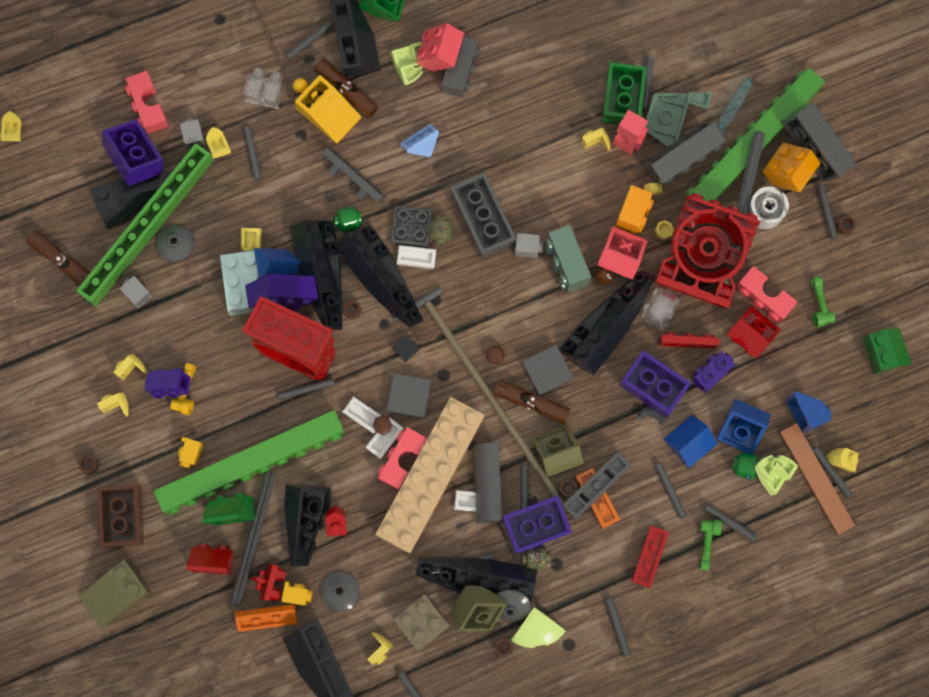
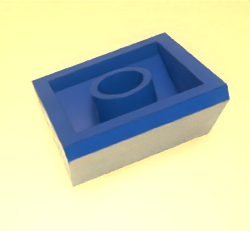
M254 249L259 278L266 274L297 275L301 261L287 249Z
M691 415L663 439L688 469L718 444L710 428L694 415Z

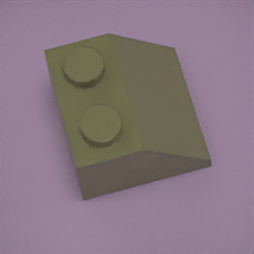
M567 424L531 437L547 477L584 464L580 446Z
M465 586L449 614L458 631H492L508 603L483 586Z

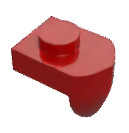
M334 505L326 513L327 536L347 535L345 511L340 506Z

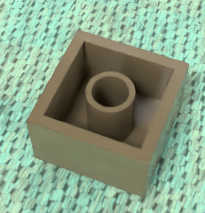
M423 595L393 619L418 652L449 628L447 622L426 595Z

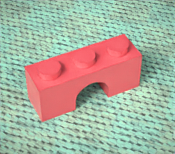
M144 71L126 78L128 83L125 86L126 91L134 99L131 102L135 113H139L140 118L137 120L142 128H145L147 134L169 127L160 104L154 106L145 105L146 99L156 94L148 72Z
M628 110L618 126V133L614 138L613 145L630 155L635 150L639 151L648 131V128H646L648 121Z
M753 266L736 288L742 296L750 298L755 307L767 312L771 320L780 323L798 302L784 290L776 297H768L763 292V284L768 277Z
M408 427L405 431L401 430L396 439L399 441L395 448L392 447L387 455L389 458L386 465L382 464L377 474L380 475L379 481L399 491L409 474L399 466L400 458L405 454H412L418 457L428 438Z

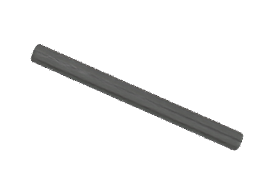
M755 131L737 204V209L740 210L739 213L744 215L748 211L765 139V133L761 131ZM729 238L730 247L739 249V246L732 244Z
M265 472L254 511L255 520L251 522L230 604L234 606H240L275 480V474L272 472Z

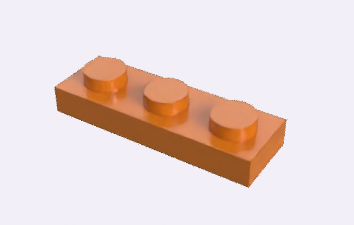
M593 468L575 477L580 488L595 474ZM606 492L590 506L602 529L620 520Z
M295 604L237 611L235 612V621L238 632L295 625L297 624Z

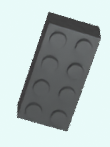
M813 102L796 109L781 121L797 146L812 149L821 163L816 169V173L823 182L842 176L856 164L852 154L843 146L841 138L834 133L831 124L824 119L820 108Z
M702 122L642 164L654 182L669 184L676 179L675 175L680 172L683 174L690 170V165L694 162L699 163L707 158L706 154L709 152H716L722 148L721 144L726 140L715 122Z
M485 172L450 187V195L481 260L516 245L517 238Z

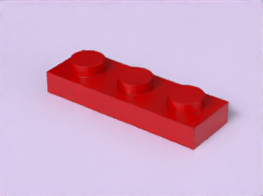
M666 332L659 338V346L717 349L719 338H714V335L710 334L695 337V334L692 333L676 336V333Z
M653 526L649 527L631 582L649 589L651 588L669 532Z

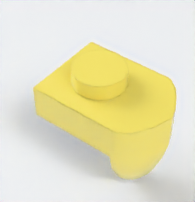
M8 111L2 117L1 141H21V120L15 113Z
M212 127L206 135V143L212 158L230 154V148L223 132L218 128Z
M604 128L596 131L590 130L583 135L581 145L584 149L601 142L605 149L610 151V140Z
M241 228L242 251L246 252L252 251L255 248H262V228Z
M130 354L124 361L118 362L113 373L121 380H124L135 366L145 374L147 371L142 361L134 354Z
M117 393L113 396L112 394L106 395L97 403L103 413L121 406L125 416H128V402L124 393Z
M836 448L825 457L833 466L848 472H855L859 453L848 448Z
M372 632V635L382 646L368 658V661L372 665L375 663L380 665L387 658L385 654L394 645L384 636Z

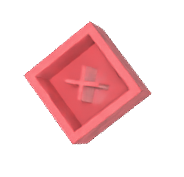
M448 23L426 29L422 36L421 47L417 52L416 63L431 72L454 67L464 33Z
M612 226L597 265L633 280L648 240Z

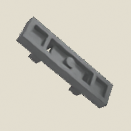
M326 148L322 154L334 163L328 172L333 176H337L343 171L361 187L356 194L360 200H365L368 195L377 202H383L387 196L334 149Z
M617 452L562 507L576 520L631 467L630 463ZM582 494H583L589 501L585 500V499L582 497Z

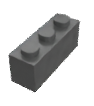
M463 37L455 66L446 69L442 82L443 93L463 98L464 92H468L470 87L468 78L469 75L473 76L475 70L473 61L474 58L478 59L480 52L478 40Z

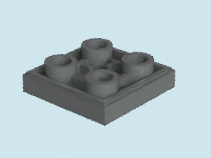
M395 206L391 244L428 248L432 210Z
M557 345L522 361L539 396L574 379Z
M393 373L386 411L425 419L431 380Z

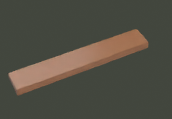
M796 423L779 432L836 535L854 527L852 519L798 424Z

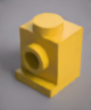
M182 437L181 441L184 443V446H181L178 451V457H180L179 466L188 469L191 466L197 467L204 445L201 442Z
M285 582L282 596L283 603L307 606V603L311 602L313 591L305 589L306 585L294 583L293 587H290L291 583Z

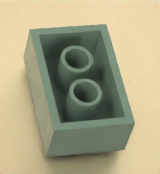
M568 225L549 232L544 247L547 255H551L553 259L551 264L554 272L559 274L560 279L558 281L561 289H565L566 294L587 287L591 275L571 226Z

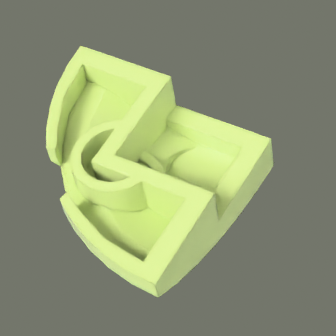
M422 41L389 52L404 86L414 82L423 73L421 71L423 67L416 63L417 52L421 47Z
M770 455L762 458L754 467L760 482L772 496L777 494L784 481L791 479L798 465L788 457L782 455L773 457Z
M533 608L511 641L528 648H535V646L541 645L547 646L558 640L566 630L539 610Z

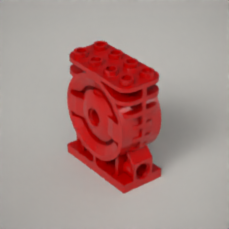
M692 193V195H687L672 234L670 242L671 257L662 261L654 283L727 309L730 307L736 288L732 277L742 268L760 221L757 220V215L751 213L741 214L739 213L740 210L735 207L729 206L725 208L721 206V202L712 199L708 202L703 200V196ZM704 223L718 225L728 233L732 244L739 246V250L730 247L729 240L725 233L716 227H700L696 229L693 233L683 230V227L692 229L695 226ZM706 242L711 243L713 246V250L710 253L703 250V245ZM678 246L686 249L689 260L697 267L712 269L722 263L733 266V268L722 267L713 272L696 270L687 262L684 253L678 250ZM673 260L675 265L668 263V261ZM678 270L686 278L693 281L692 286L675 281ZM725 279L728 280L729 285L724 283ZM698 283H717L713 294L703 291L698 287Z
M262 296L259 297L242 330L244 334L252 337L250 344L261 355L313 380L323 379L336 355L333 346L335 340L331 336L333 330Z

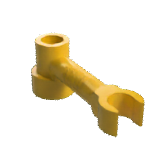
M186 363L184 372L192 379L196 366ZM180 395L178 399L173 398L171 410L180 411L181 414L190 416L193 411L194 401L186 399L187 395Z

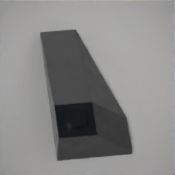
M163 169L161 175L130 186L126 184L124 179H120L90 189L106 228L111 229L124 224L135 213L140 212L169 177L166 169Z
M286 484L284 508L290 566L309 565L316 546L315 538L318 530L321 531L323 526L321 524L322 518L330 506L331 487Z

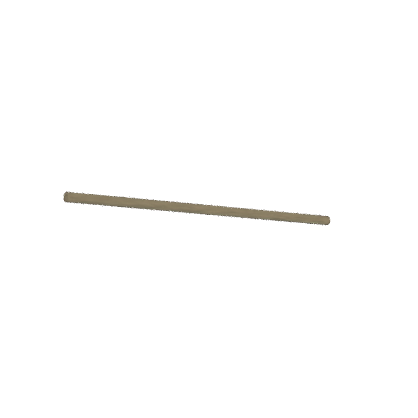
M431 301L426 302L424 306L552 497L559 496L563 505L565 503L564 499L550 478L547 477L544 469Z

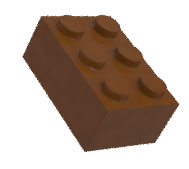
M131 484L97 487L100 547L109 549L144 545L141 486Z

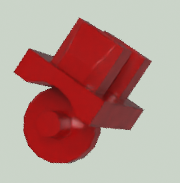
M268 564L267 571L260 570L258 577H252V581L257 582L255 590L261 591L259 599L265 601L280 600L282 590L273 588L275 580L284 582L287 572L278 568L277 565Z

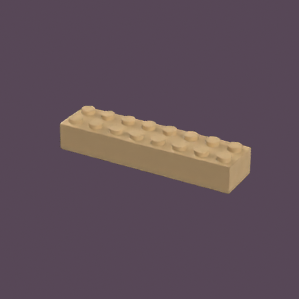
M450 397L377 530L376 537L411 555L485 417L484 414Z

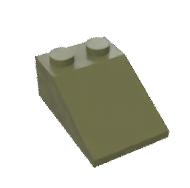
M123 560L104 574L79 598L100 628L103 629L151 594V592L131 563Z

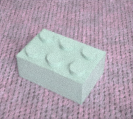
M254 250L220 255L228 313L230 316L252 313L254 308H248L245 285L259 278Z

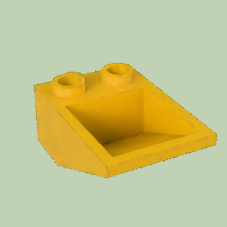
M321 75L309 87L307 81L303 78H298L294 81V90L297 93H302L295 100V109L336 144L362 118ZM320 92L323 93L321 97L317 95Z

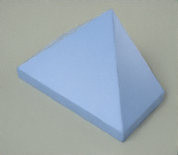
M429 124L401 142L400 146L408 153L431 157L439 132Z

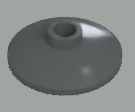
M171 225L164 228L158 234L156 248L164 259L171 262L182 261L193 251L194 238L187 228L180 225ZM177 239V243L171 244V240Z
M334 572L328 575L322 582L320 595L323 603L329 609L346 611L352 608L358 601L360 588L357 580L351 574ZM339 587L343 588L341 595L336 594V589Z
M506 589L496 593V595L508 603L500 619L517 622L529 615L531 603L525 594L513 589Z

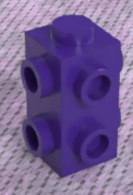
M722 351L718 355L714 353L707 360L709 364L705 368L700 366L693 373L695 377L692 382L706 394L735 366L733 358Z
M173 368V370L167 371L157 369L156 371L148 372L144 390L149 392L152 397L158 399L163 398V396L178 398L180 395H188L191 377L180 368Z

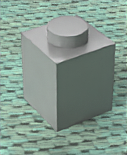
M187 119L184 123H180L187 150H190L195 143L201 147L206 146L198 119Z
M517 233L515 256L537 258L538 252L542 253L543 241H539L540 235Z
M135 276L127 278L122 283V287L119 288L137 309L152 298L149 291Z

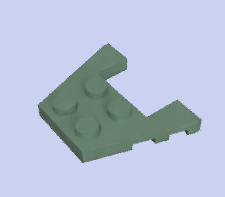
M712 92L654 94L646 118L648 121L646 126L648 128L647 134L664 146H669L679 138L688 105L707 110Z

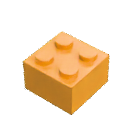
M782 143L762 172L771 185L800 193L821 163L812 149Z
M631 185L615 227L633 235H637V232L641 233L647 220L645 216H648L654 202L651 199L653 193Z

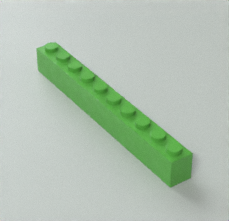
M809 67L805 72L801 70L794 78L796 81L792 85L789 83L782 92L784 94L781 97L777 96L770 105L772 107L769 110L764 109L758 116L760 118L757 123L753 121L746 129L748 132L744 136L741 134L734 142L736 145L732 149L730 147L727 148L722 154L724 158L720 162L716 160L710 167L711 171L709 174L704 173L698 180L699 184L695 188L692 186L685 195L696 193L703 196V200L708 202L711 199L717 200L746 169L755 131L765 133L763 151L784 129L781 121L796 109L805 106L822 88L825 81Z
M195 143L76 290L81 297L97 307L213 163L214 160L208 151Z
M335 410L156 489L154 493L162 512L173 515L181 511L180 508L183 506L191 507L199 503L198 500L203 497L208 499L217 495L216 492L221 489L226 491L235 486L234 483L239 481L244 483L251 480L254 474L260 473L261 475L271 470L270 467L274 465L282 466L288 463V459L294 456L300 458L306 455V451L312 448L318 450L324 447V443L330 440L331 442L338 441L345 432Z

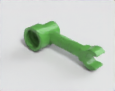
M821 276L813 277L810 280L811 286L815 291L820 312L812 314L813 324L817 328L823 327L828 323H834L835 314L833 311L828 312Z
M702 520L701 531L705 532L700 570H709L712 535H721L722 520Z

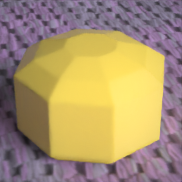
M648 183L644 185V190L653 193L652 196H656L662 192V184Z
M666 220L658 222L655 229L657 238L661 240L669 239L674 231L672 223Z

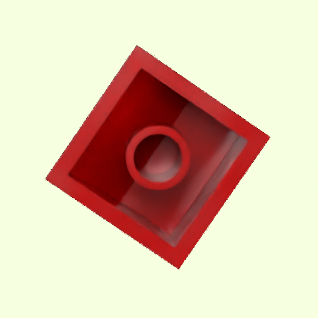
M751 306L727 335L734 343L744 348L747 354L757 359L781 329Z
M198 544L197 547L191 548L186 570L198 573L232 575L234 551L229 550V546L217 545V549L209 548L210 545Z

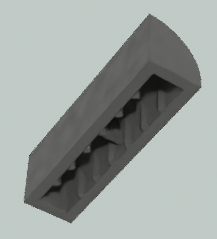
M498 442L477 444L473 446L476 524L500 523L502 521Z

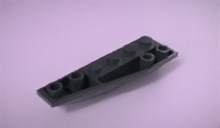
M330 0L344 76L350 77L381 71L375 37L361 8H359L358 1Z
M302 220L289 228L295 256L301 261L299 266L301 276H315L318 299L311 303L322 325L333 331L342 330L340 253L335 247L337 240L332 221Z
M368 225L346 233L335 247L364 287L382 306L411 328L422 323L424 320L392 254L373 227Z
M642 270L637 272L633 280L629 279L578 325L559 349L560 353L580 369L594 375L629 330L648 295L655 276Z
M421 557L418 558L416 576L460 594L465 586H483L494 594L502 590L513 589L525 594L529 598L530 603H532L538 569H529L522 565L481 558Z
M318 620L283 638L299 675L317 697H355Z

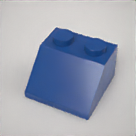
M795 392L785 399L795 422L803 434L832 420L830 417L832 416L831 410L827 405L825 406L823 401L800 392Z
M734 399L717 436V440L753 455L768 427L770 414Z

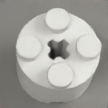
M763 187L750 199L747 213L758 216L757 220L760 221V224L757 228L771 229L783 220L789 209V202L786 195L778 191L777 188Z

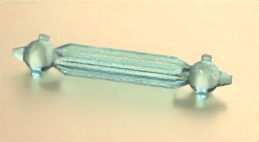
M751 76L742 81L741 87L737 89L722 114L720 124L716 125L721 134L725 133V127L731 123L747 96V90L751 89Z

